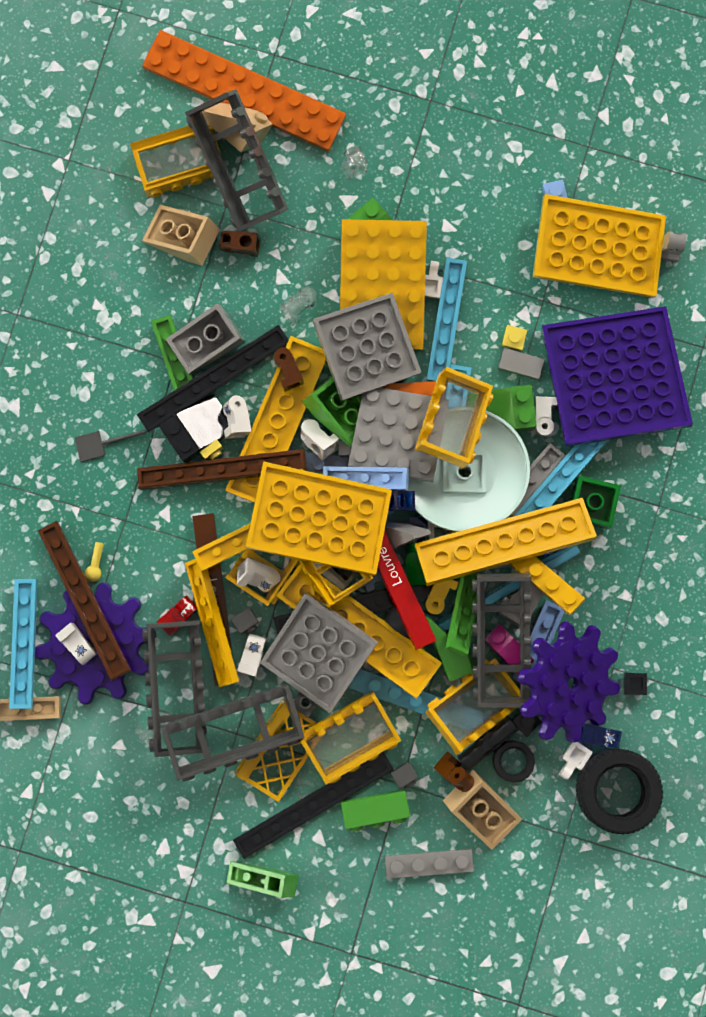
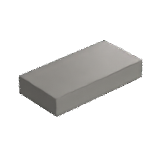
M504 348L498 369L539 380L545 359Z

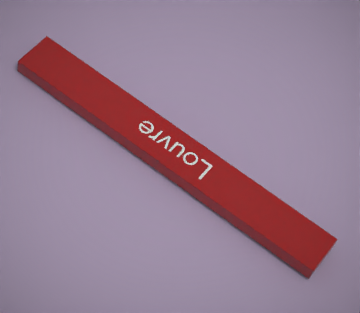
M384 530L377 569L415 650H419L435 643L437 640Z

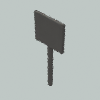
M142 430L105 441L101 440L100 431L75 437L80 462L105 456L103 445L146 434L147 431Z

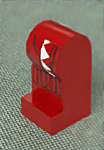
M186 595L162 616L157 623L187 621L198 610L197 606ZM181 627L162 629L169 636H173Z

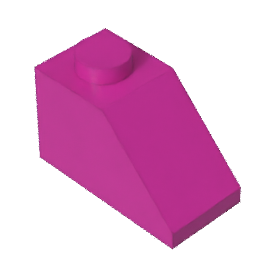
M499 624L485 638L486 643L506 664H520V644Z

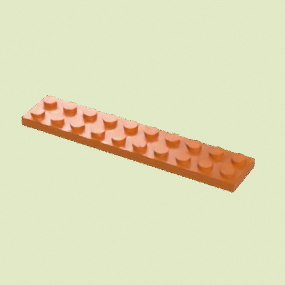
M162 30L159 31L142 65L143 69L209 99H214L226 92L237 89L244 107L265 114L273 124L272 127L327 152L330 151L346 118V113ZM228 99L223 101V103L230 104Z

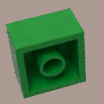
M578 476L574 482L570 501L583 498L592 525L608 530L613 525L621 485Z

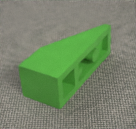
M427 616L426 619L437 640L433 644L438 658L442 662L441 666L449 682L473 673L471 665L474 664L471 653L469 652L468 655L461 656L446 649L448 634Z
M230 861L226 883L279 898L295 897L299 875L279 869Z

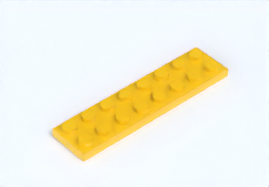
M290 336L286 348L292 353L304 384L284 392L280 380L285 377L281 369L277 367L251 428L252 432L249 433L240 456L289 451L307 408L302 400L314 391L327 361L322 348ZM260 477L229 480L225 491L255 503Z
M579 498L415 543V549L426 585L430 586L596 540L597 535L584 500Z
M301 563L276 595L277 598L292 609L296 608L306 592L326 604L322 595L314 589L315 584L309 575H305ZM323 577L334 596L343 592ZM349 595L331 606L332 610L378 641L366 663L417 699L442 662L422 648L415 650L410 639L399 634L388 623Z

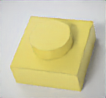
M507 325L501 347L522 352L527 330Z
M216 439L200 451L205 460L217 459L222 454L223 447Z

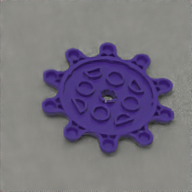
M105 582L100 583L96 587L95 597L132 670L131 672L141 676L145 675V673L149 672V666L144 664V659L140 657L139 649L142 644L147 643L143 642L142 629H146V627H139L134 621V616L141 609V602L139 599L131 597L123 604H116L111 598V586ZM65 590L63 593V598L66 602L65 611L61 614L45 611L39 618L41 625L48 628L51 633L48 642L35 647V657L37 659H49L55 664V671L48 680L49 686L57 690L66 683H74L78 687V700L84 705L90 704L93 701L94 694L99 688H106L110 691L113 698L122 699L127 693L124 685V677L126 675L111 681L98 653L83 666L55 636L69 623H74L88 642L90 640L85 626L67 590Z
M563 621L558 627L559 635L555 643L549 644L544 638H537L533 642L532 647L537 655V664L532 669H522L518 674L519 683L527 685L531 689V696L528 701L522 704L520 712L524 718H532L536 715L541 716L542 724L539 729L541 739H552L557 730L562 727L565 730L566 740L575 743L581 739L582 726L587 720L596 726L603 725L606 722V715L602 710V702L606 696L616 695L620 691V685L608 677V670L617 661L618 653L611 647L599 651L598 641L601 631L597 626H588L581 637H576L574 626L568 621ZM573 678V684L575 685L569 688L568 682Z

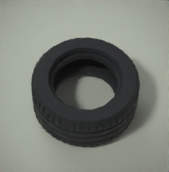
M625 749L603 750L591 756L583 769L580 770L581 772L576 780L577 802L587 819L602 830L622 835L635 833V831L638 832L644 829L645 826H648L659 813L663 802L662 781L655 767L642 755ZM615 767L631 769L637 775L641 784V796L638 804L631 811L622 815L607 813L600 806L597 799V785L600 778L606 771Z

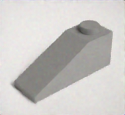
M386 520L385 532L394 551L431 534L429 529L399 521L389 523Z

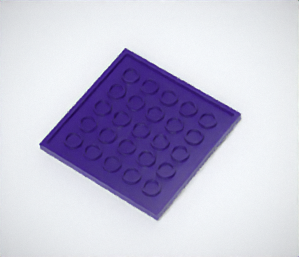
M666 306L542 325L541 330L557 400L565 447L692 427V417Z

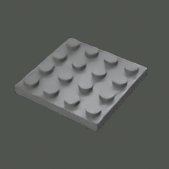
M393 293L312 320L341 401L422 373Z
M378 388L363 393L348 467L409 468V479L433 483L438 458L422 451H414L431 396L386 388ZM444 398L442 399L429 439V443L438 447L441 444L448 406V399Z
M306 592L260 664L324 710L331 713L378 644V641Z

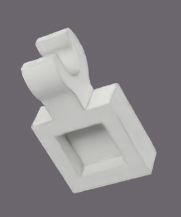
M431 261L429 275L425 274V297L440 299L443 277L437 276L439 262Z
M578 742L571 743L562 757L567 763L562 767L558 775L568 780L575 768L578 770L583 769L593 752Z

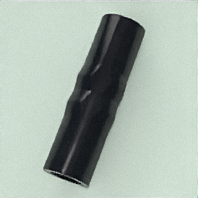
M507 715L457 757L462 765L470 771L519 731V728Z

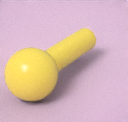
M95 542L91 565L84 572L89 582H97L102 575L99 564L104 544L100 542Z

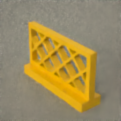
M281 700L266 723L269 736L294 728L288 727L287 719L290 714L284 700ZM297 710L303 731L304 727L313 726L317 723ZM261 732L255 741L263 739ZM322 736L311 740L310 746L312 749H314ZM284 744L279 746V749L290 747L292 758L279 761L278 751L276 750L277 761L264 764L263 755L266 751L258 753L259 756L250 760L243 758L234 773L240 779L245 780L279 802L309 755L305 751L302 756L294 757L293 745L288 746ZM292 761L294 770L291 774L282 776L280 764ZM278 765L279 776L267 779L265 767ZM263 769L265 780L254 781L249 778L253 770ZM280 780L282 788L276 795L269 790L268 782Z

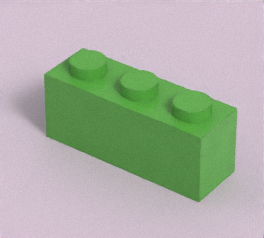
M405 789L341 801L345 829H350L351 832L363 830V826L371 824L372 828L385 826L384 822L392 820L394 824L406 822V818L410 817Z

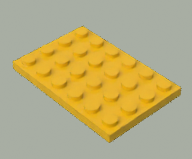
M545 194L542 200L533 278L655 298L657 296L666 216Z
M342 219L340 310L393 293L412 348L423 349L427 221Z
M263 462L245 548L375 576L392 490Z

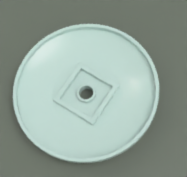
M459 407L446 411L440 444L441 448L459 455L473 408ZM485 411L488 415L479 431L482 433L480 441L474 447V452H476L475 458L471 464L465 466L471 472L468 477L459 475L458 471L461 469L459 466L438 458L433 483L409 479L408 490H404L408 501L417 513L439 528L459 532L506 519L517 509L525 496L530 478V461L526 447L515 429L505 420L491 412Z

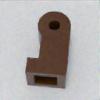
M222 231L219 250L258 257L261 238L255 232Z
M287 348L277 349L274 353V361L285 377L280 380L284 392L304 384L290 350Z
M448 751L433 767L461 792L469 791L474 785L473 776L460 767L462 763Z

